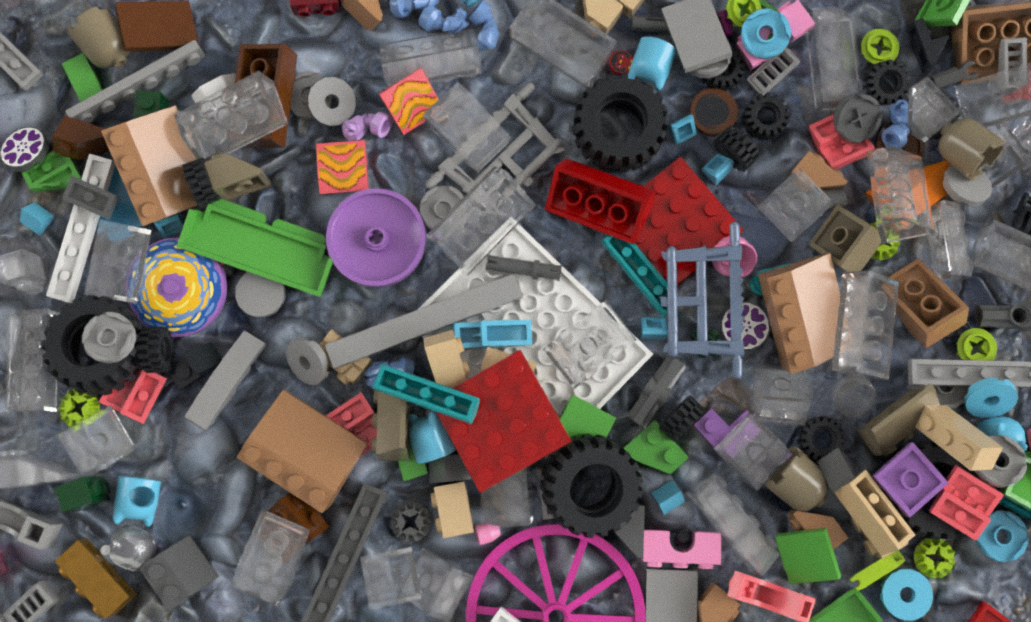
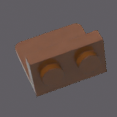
M292 493L279 499L254 524L255 531L283 564L288 563L309 542L330 527L315 508Z

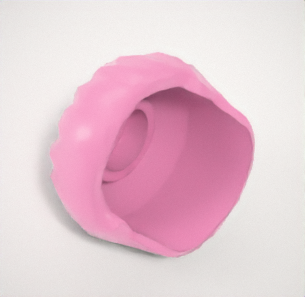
M730 236L721 239L715 247L730 246ZM740 237L739 244H742L740 268L744 270L740 277L744 278L753 271L757 263V253L745 238ZM712 261L716 271L722 276L730 277L729 261Z

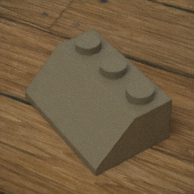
M932 384L912 388L856 431L874 456L884 455L886 457L897 449L896 444L901 440L906 442L917 434L915 426L924 406L940 405L935 387Z
M374 390L373 400L374 404H378L377 413H373V428H377V438H372V453H376L379 461H409L410 403Z

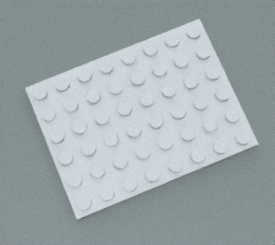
M510 217L419 309L513 274L485 270L488 254L532 262L540 260V263L553 265L561 264ZM563 266L560 273V281L540 277L536 280L532 279V276L514 274L523 298L458 322L531 320L532 345L493 349L511 355L522 350L527 360L537 363L534 374L558 417L571 394L601 409L653 355L638 338ZM452 325L422 337L426 338L452 330ZM487 349L464 350V352L460 353L462 361L467 360L470 367L471 375L467 376L468 379L480 373ZM558 450L554 451L551 454L555 455L558 452Z

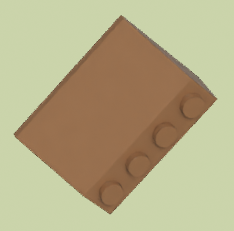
M1016 0L966 7L958 24L951 26L956 67L959 68L963 62L972 60L975 64L969 66L966 72L967 74L976 72L978 77L972 80L961 79L959 84L997 80L1001 39L1027 37V64L1031 62V0ZM1018 46L1008 47V51H1018ZM1017 56L1008 57V61H1017ZM1016 66L1008 67L1009 71H1016Z
M176 105L101 131L142 226L198 205L187 185L182 166L198 158Z
M828 252L758 274L782 369L790 374L810 369L853 347L831 253Z
M284 389L250 434L237 459L323 513L334 502L369 443Z

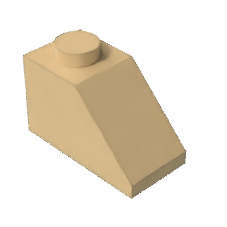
M582 0L588 28L593 33L606 37L622 16L624 6L616 0Z

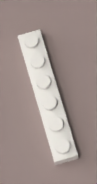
M89 154L81 180L108 191L116 164L113 160ZM74 204L46 296L73 303L72 300L75 299L100 215Z

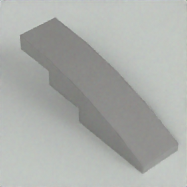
M244 330L214 370L184 418L202 430L207 431L235 395L236 388L251 370L252 363L265 348V343Z

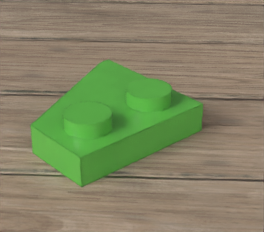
M54 150L48 153L40 164L35 163L31 166L33 169L21 172L29 188L35 193L66 189L71 176L82 179V175L73 158L61 156L54 153Z
M653 420L624 449L635 461L671 474L689 457L659 429L660 425Z

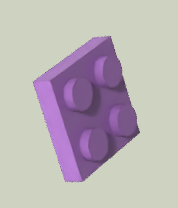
M913 442L907 444L871 476L906 517H911L948 484V481Z

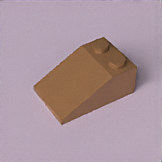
M919 258L878 283V287L908 331L925 349L967 323L969 307Z

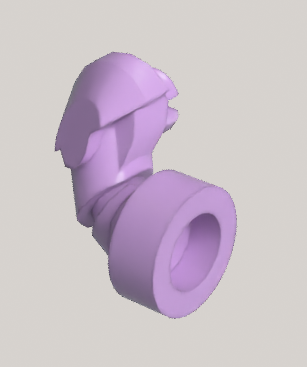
M382 111L377 114L369 113L367 115L365 113L357 115L350 120L344 121L342 132L346 139L355 141L361 139L370 127L372 134L383 138L389 133L393 119L391 115Z

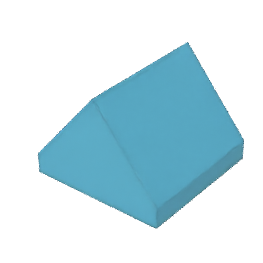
M692 114L667 127L676 145L697 135Z
M717 154L701 171L710 181L717 185L733 170L734 162L730 158Z
M36 202L21 208L20 222L39 236L42 235L55 218L53 214Z
M181 212L154 222V225L162 237L167 239L181 234L185 222Z
M641 318L640 340H666L668 335L666 318Z
M672 480L650 493L663 515L685 502L680 489Z

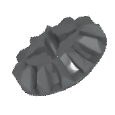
M408 501L400 504L395 508L391 516V529L395 536L404 542H417L427 535L431 527L430 513L425 506L418 502ZM418 513L415 524L419 530L413 527L403 530L406 520L402 514L412 517Z

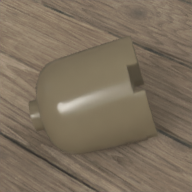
M96 6L85 11L76 18L79 23L74 28L68 27L67 33L96 67L119 68L127 62L126 58L131 51H124L117 18L108 6H104L103 10H99Z
M962 118L953 124L949 122L940 132L942 137L938 145L939 153L970 181L979 178L983 174L980 170L986 164L992 166L1005 149L1003 144L1006 141L972 118Z
M798 447L788 448L787 451L790 454L783 459L778 456L764 474L768 479L763 481L762 484L797 511L804 512L814 507H821L827 499L825 495L829 488L821 469Z

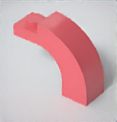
M735 571L734 576L730 579L727 594L731 598L765 608L800 622H809L816 600L807 595Z

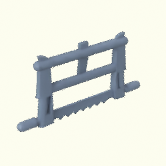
M732 222L729 226L730 246L706 248V245L700 248L676 250L674 246H669L666 252L661 251L663 259L667 261V297H661V307H667L668 343L665 344L663 352H668L670 357H676L678 353L702 354L708 357V354L733 356L732 375L735 379H740L743 375L741 357H744L741 333L745 328L741 324L745 318L741 315L745 309L741 306L744 300L741 296L744 291L741 284L744 279L740 276L744 270L740 268L742 258V244H739L740 226L737 222ZM707 261H729L731 341H708ZM677 262H696L695 297H677ZM696 305L697 341H678L677 306Z

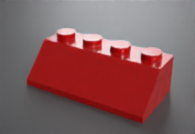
M566 158L555 166L544 210L634 245L650 214L657 191Z

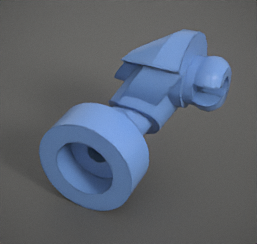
M390 0V9L396 18H404L410 16L414 8L415 10L421 9V12H423L430 5L434 7L438 5L440 0Z
M481 0L468 19L475 25H483L476 45L480 50L486 51L488 48L494 49L497 45L499 31L496 21H493L490 5Z
M430 5L423 10L419 17V26L428 32L442 29V32L458 33L468 27L470 23L466 20L468 12L462 8H457L455 14L443 18L442 12Z
M898 100L890 106L889 118L894 125L885 129L881 135L884 145L892 151H898L907 144V136L912 130V106L906 100Z
M402 357L391 363L389 361L374 362L364 371L363 376L368 377L366 385L372 387L381 364L413 375L414 361Z

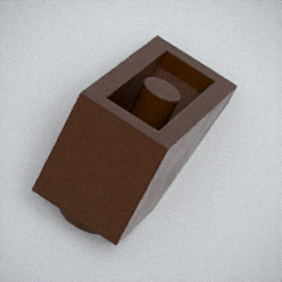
M64 116L52 136L54 153L80 160L89 157V154L98 155L109 152L101 132L105 128Z

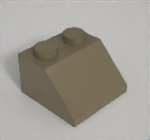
M218 154L211 157L210 161L204 162L213 190L224 200L230 201L272 186L271 181L260 168L229 154Z
M837 204L808 245L821 254L831 253L832 262L857 277L886 236Z

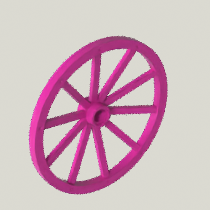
M545 524L524 529L496 546L485 558L475 574L466 606V622H477L476 614L495 615L500 607L477 605L482 584L490 569L494 567L542 610L504 608L516 618L551 622L549 614L553 610H559L563 613V619L560 622H645V604L642 590L633 569L623 555L613 545L594 534L593 538H586L582 533L577 536L571 533L568 528L564 529L560 524ZM566 535L580 539L558 601L555 599L540 536ZM528 539H533L548 604L498 561L508 550ZM589 542L604 551L620 569L565 605L587 543ZM621 577H625L632 595L634 616L570 613Z

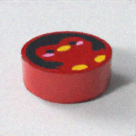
M624 50L613 53L609 62L612 73L617 76L628 74L633 60L632 55Z

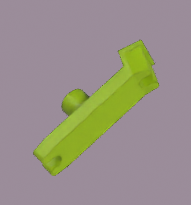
M897 550L860 570L849 579V582L857 580L858 585L854 590L859 591L893 571L906 560L901 552Z

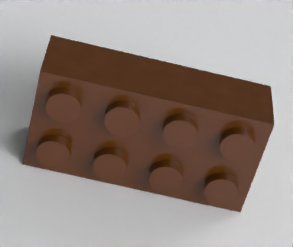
M240 44L227 139L241 147L285 148L298 56L285 44Z

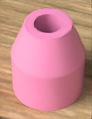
M485 522L474 526L479 545L493 542L501 536L498 523Z

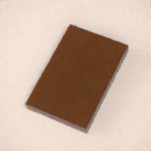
M189 1L115 3L114 7L124 51L177 50L193 40H196L198 43Z

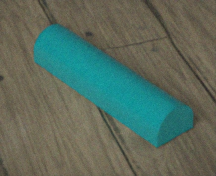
M610 235L601 241L602 245L663 319L668 316L667 307H661V297H667V282L636 244L633 245Z
M381 364L372 386L373 390L468 424L473 423L480 404L478 397Z

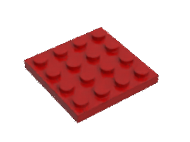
M680 156L643 186L657 192L650 214L635 244L667 282V261L663 259L661 251L666 252L669 246H674L676 250L700 248L706 245V248H714L721 239L730 236L729 226L732 222L737 221ZM677 262V285L696 270V262Z
M522 350L513 353L452 388L480 399L479 408L472 424L436 412L480 493L572 442Z

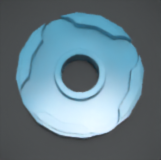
M773 9L757 10L748 16L742 26L740 34L742 45L755 58H774L781 54L789 44L791 37L790 23L783 14L773 11ZM769 28L773 34L772 38L769 40L761 39L759 36L760 29Z
M997 378L979 380L967 389L968 393L964 394L963 397L967 411L973 416L980 418H992L1003 415L1010 411L1018 400L1015 385L1007 379L1002 381Z
M993 511L989 516L991 521L976 540L977 546L986 557L994 561L1007 562L1016 560L1025 552L1028 546L1029 537H1027L1026 525L1018 516L1011 512ZM1001 529L1007 533V540L1004 543H1000L997 540V532Z
M905 568L896 569L888 573L882 580L880 600L885 610L893 617L904 621L917 620L923 617L931 608L933 601L932 587L928 579L920 572ZM908 587L912 592V597L904 602L900 597V592L903 588Z

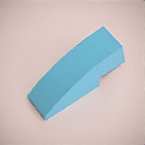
M494 320L454 323L452 325L455 338H461L464 350L532 345L531 320Z

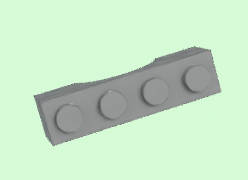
M0 499L1 530L15 536L17 541L39 550L53 548L62 528V523Z

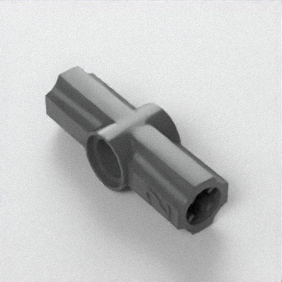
M1023 304L1014 306L978 305L974 313V322L977 324V327L1031 328V306ZM1013 311L1018 315V322L1013 319Z
M667 355L655 375L650 377L641 390V396L626 417L637 426L645 429L658 408H661L671 395L672 387L678 381L686 366L678 359Z

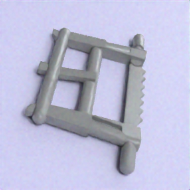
M527 83L517 93V96L512 94L507 99L500 111L493 112V117L486 118L487 123L481 124V129L475 130L474 136L467 137L468 142L461 143V148L454 150L455 155L452 158L448 157L438 166L437 169L439 171L426 181V188L432 189L446 175L463 188V193L468 194L485 208V215L490 216L493 214L495 218L499 214V207L522 184L528 188L534 182L531 176L553 154H560L565 150L561 147V139H554L539 122L538 117L534 119L521 103L534 91V84ZM511 114L526 129L488 167L472 180L458 165ZM534 136L546 148L522 170L511 157ZM505 165L516 178L496 198L492 199L480 187L499 168Z

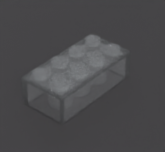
M528 0L509 27L510 39L585 88L592 86L613 53H615L618 42L555 0Z
M868 270L843 272L832 371L863 380H889L898 281Z

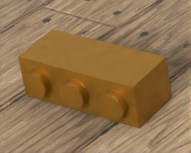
M88 538L78 539L54 561L59 566L58 571L66 579H70L76 585V592L93 604V611L100 617L107 619L115 616L137 595Z

